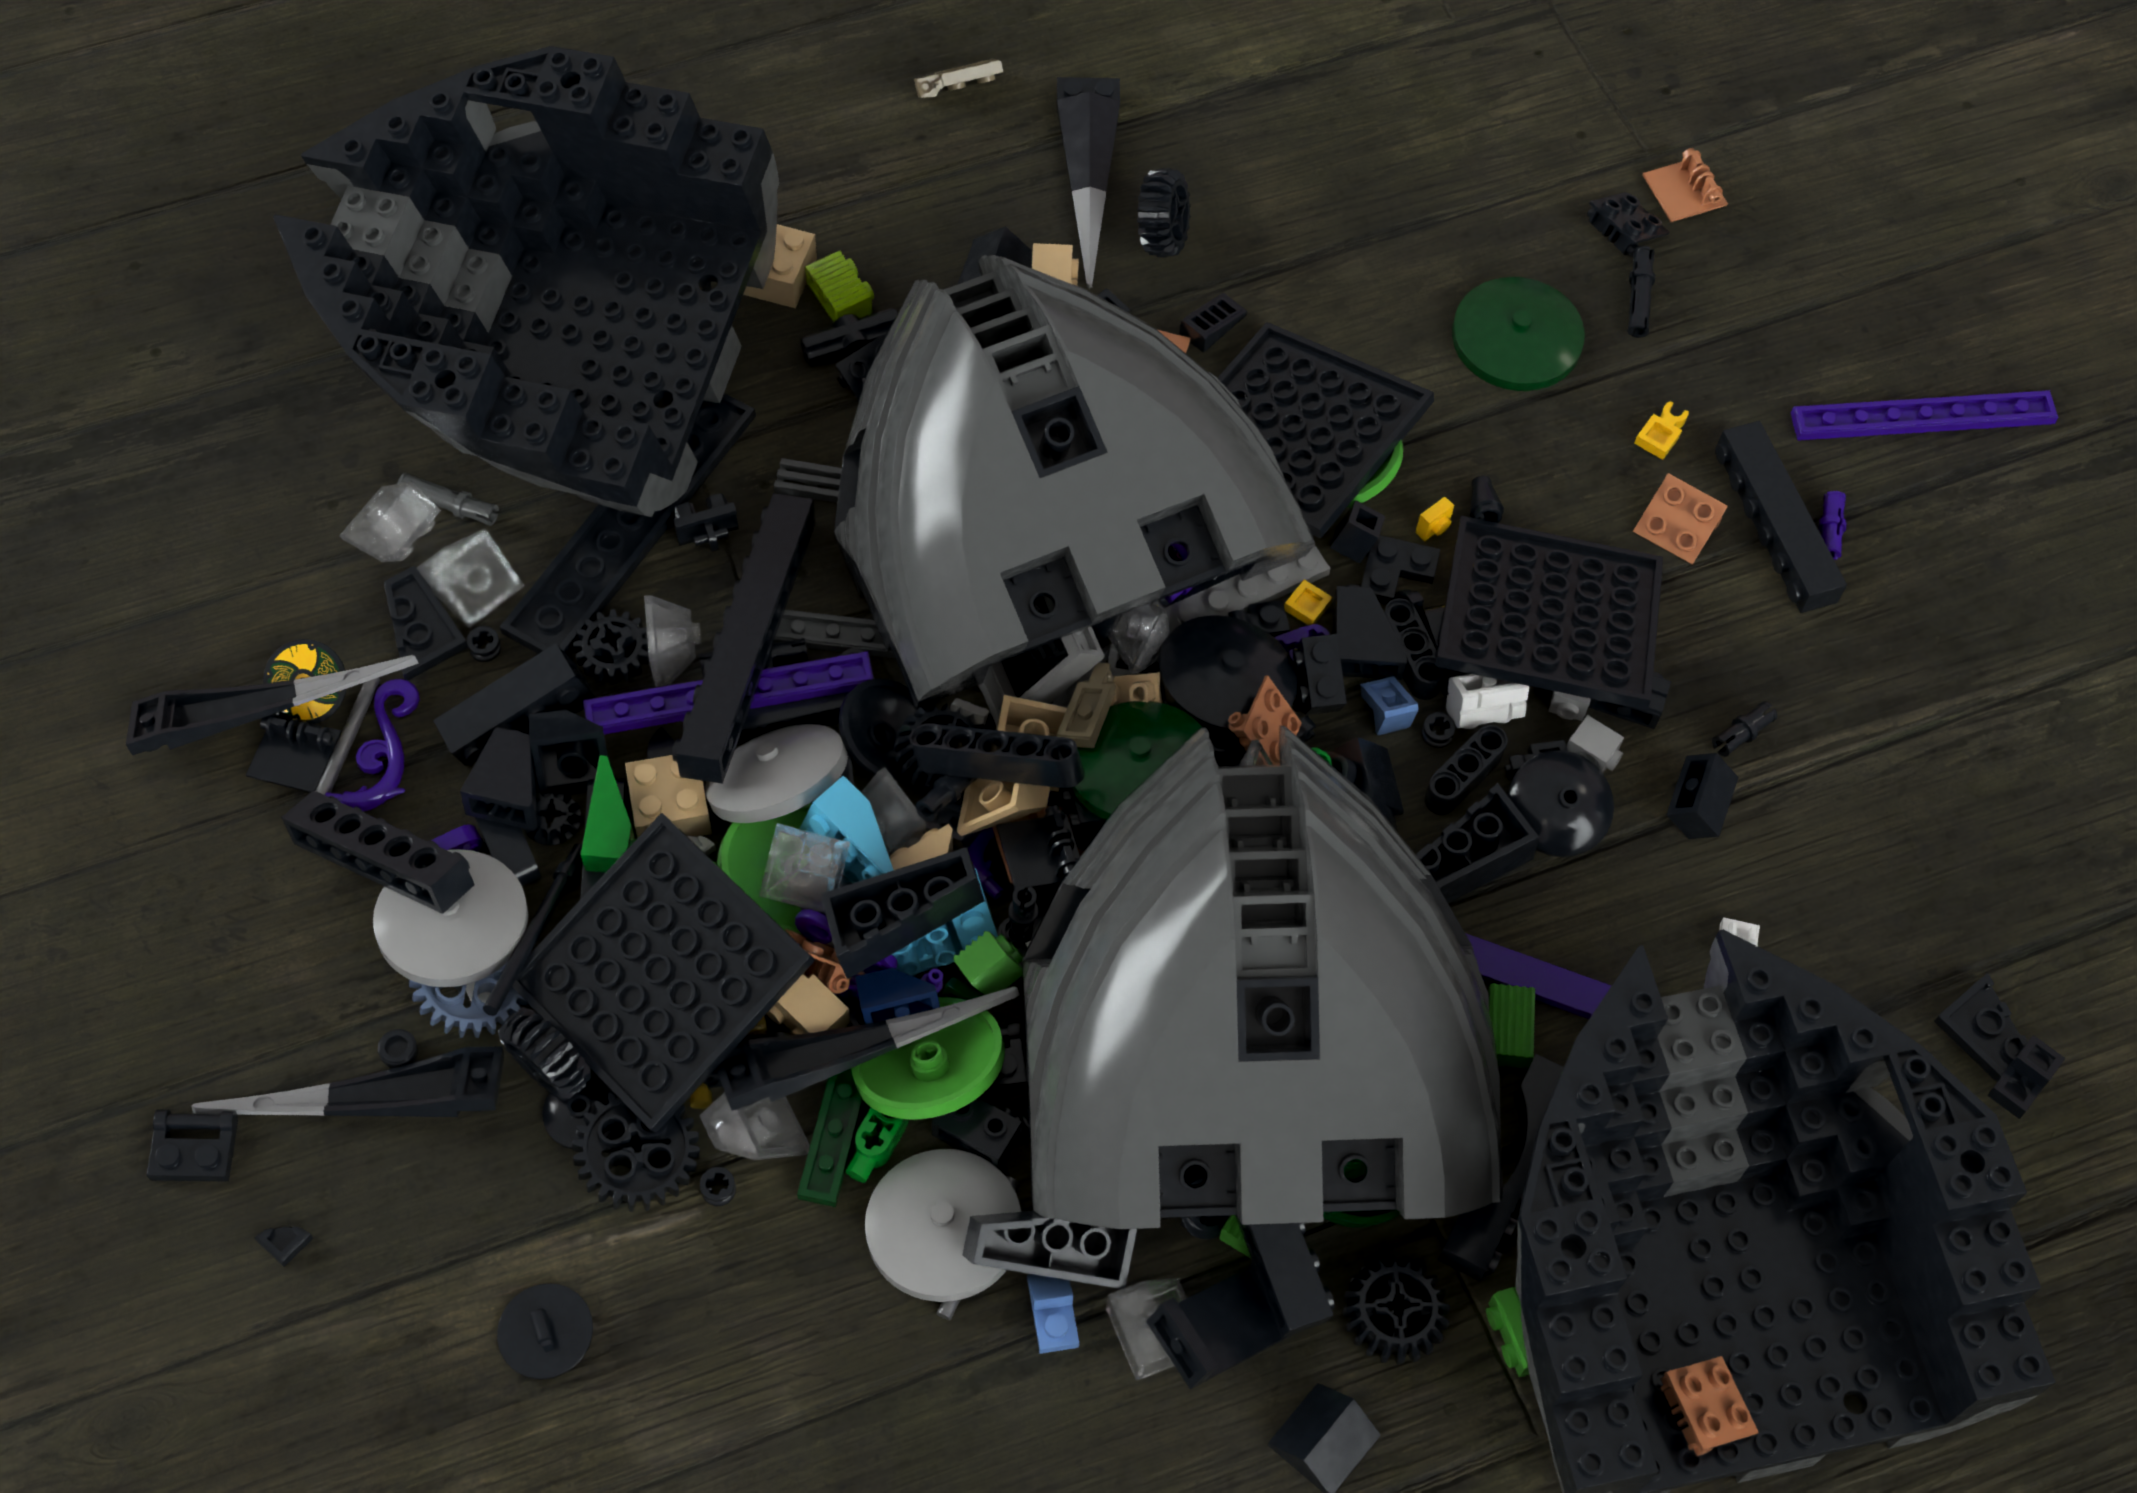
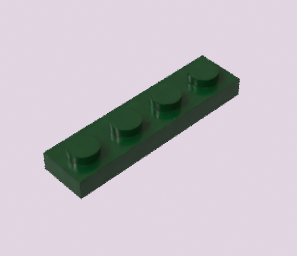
M851 1068L828 1078L797 1193L799 1200L832 1207L837 1205L864 1102L858 1093Z

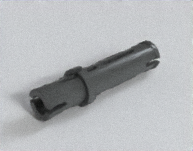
M406 472L400 476L397 482L398 486L403 487H397L399 494H404L451 511L458 518L468 517L488 526H492L497 520L499 514L496 513L499 511L497 505L474 498L467 491L457 492Z

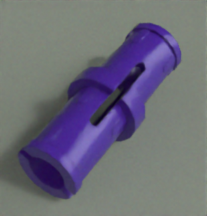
M1829 491L1823 496V515L1819 520L1818 529L1833 559L1836 560L1842 555V536L1846 531L1847 525L1844 519L1846 495L1840 491Z

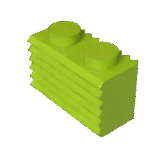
M840 250L805 266L806 283L833 322L847 314H855L861 318L872 313L874 293L867 281L861 282L860 278H858V271L854 262L850 258L845 260Z

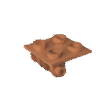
M1689 148L1683 152L1682 156L1684 158L1682 162L1643 173V177L1670 222L1728 205L1722 195V188L1717 186L1713 173L1709 172L1710 168L1708 165H1704L1701 160V153L1694 150V148Z
M1668 473L1633 532L1693 565L1712 532L1719 526L1728 506Z
M1268 675L1264 677L1248 714L1235 712L1228 719L1229 729L1239 738L1240 744L1252 756L1256 765H1280L1279 725L1286 726L1297 735L1302 724Z
M785 929L815 959L813 964L803 973L805 976L814 974L835 994L845 992L849 988L851 978L847 979L833 946L807 941L805 936ZM863 971L858 973V975L865 974Z
M1722 1356L1667 1371L1664 1373L1665 1376L1660 1378L1663 1383L1660 1389L1664 1392L1670 1407L1679 1404L1678 1407L1671 1410L1672 1414L1677 1415L1683 1412L1685 1416L1677 1422L1678 1427L1689 1425L1682 1432L1688 1443L1689 1450L1694 1449L1697 1456L1711 1451L1713 1447L1759 1433Z

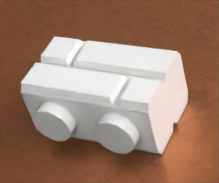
M1474 674L1450 677L1448 685L1449 695H1447L1446 701L1447 713L1454 720L1457 728L1474 729L1478 725L1492 722L1508 723L1511 719L1525 717L1529 686Z

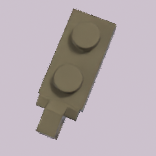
M988 59L914 78L917 95L919 98L936 97L939 90L947 86L948 91L966 87L965 81L977 79V83L995 80V74L1003 72V67L1000 60Z
M1097 663L1089 681L1084 680L1077 683L1057 737L1070 738L1076 742L1077 747L1094 748L1115 695L1116 686L1115 682H1113L1115 677L1112 675L1110 663Z

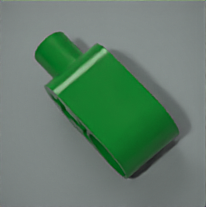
M870 1107L856 1132V1153L845 1171L846 1174L858 1182L866 1183L873 1168H879L887 1163L906 1130L909 1119L886 1118L880 1112ZM878 1130H879V1131H880V1135H879L880 1146L874 1145V1146L871 1148V1150H870V1149H867L866 1144L872 1146V1145L875 1143V1141H876V1139H877V1137H878Z

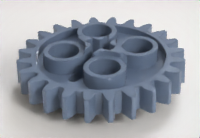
M507 963L493 974L475 982L472 1002L469 1008L463 1006L467 984L455 986L454 988L460 994L456 997L448 998L440 992L444 987L428 986L409 980V987L418 989L413 993V1002L425 1001L421 1005L419 1013L424 1015L432 1012L433 1015L430 1023L432 1026L441 1020L444 1021V1033L446 1034L453 1026L459 1027V1037L461 1038L464 1037L467 1028L473 1030L476 1038H479L482 1027H486L494 1035L497 1022L503 1025V1022L509 1017L508 1014L516 1013L520 1009L518 1004L528 1005L523 997L512 987L495 1016L488 1015L483 1011L485 1003L478 996L484 992H492Z

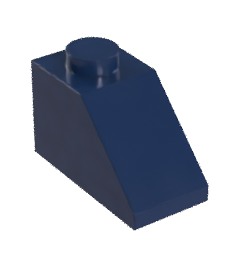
M888 968L855 977L865 1024L940 1008L935 985L897 969Z

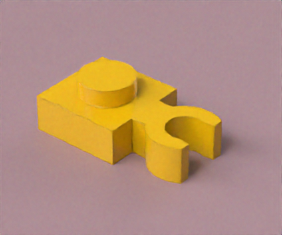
M1671 401L1665 404L1660 417L1655 414L1651 416L1634 444L1662 460L1680 438L1682 430L1679 428L1685 424L1689 414L1687 410H1684L1682 415L1673 416L1670 411L1674 403Z

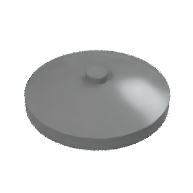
M802 724L776 729L753 738L736 748L723 784L706 781L705 795L713 812L726 821L754 823L781 817L806 806L831 787L845 770L848 760L847 751L839 734L826 726Z
M447 850L452 853L458 852L466 858L470 865L469 872L475 885L443 914L389 888L383 887L374 909L373 928L382 955L399 974L423 985L455 987L479 981L499 970L510 960L527 929L528 906L524 890L515 874L502 862L489 855L471 850Z
M937 1149L913 1155L888 1171L871 1195L865 1217V1233L870 1255L876 1267L887 1281L910 1296L935 1302L956 1301L974 1296L993 1285L1007 1270L975 1265L962 1255L970 1216L1021 1212L1019 1200L1006 1176L996 1166L980 1156L955 1149Z

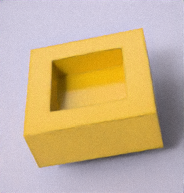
M1443 497L1421 513L1415 533L1424 542L1434 534L1437 536L1443 534L1452 523L1450 519L1454 504L1446 497Z
M1304 579L1285 602L1284 608L1287 613L1306 625L1316 624L1331 605L1333 597Z

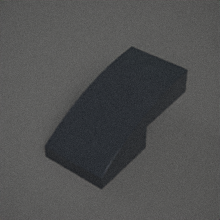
M2033 1035L1987 1096L2020 1119L2044 1086L2051 1080L2065 1060V1057Z

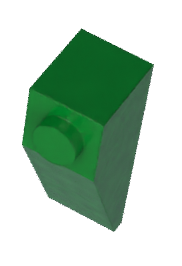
M600 755L581 849V858L585 871L606 873L636 839L634 838L632 826L608 757Z

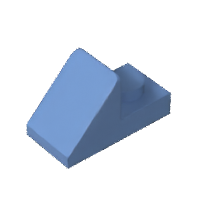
M1394 676L1360 684L1362 698L1373 709L1377 735L1407 729L1411 726L1419 710L1418 703Z
M1035 1274L1027 1275L1040 1354L1079 1348V1338L1073 1310V1292L1069 1280Z

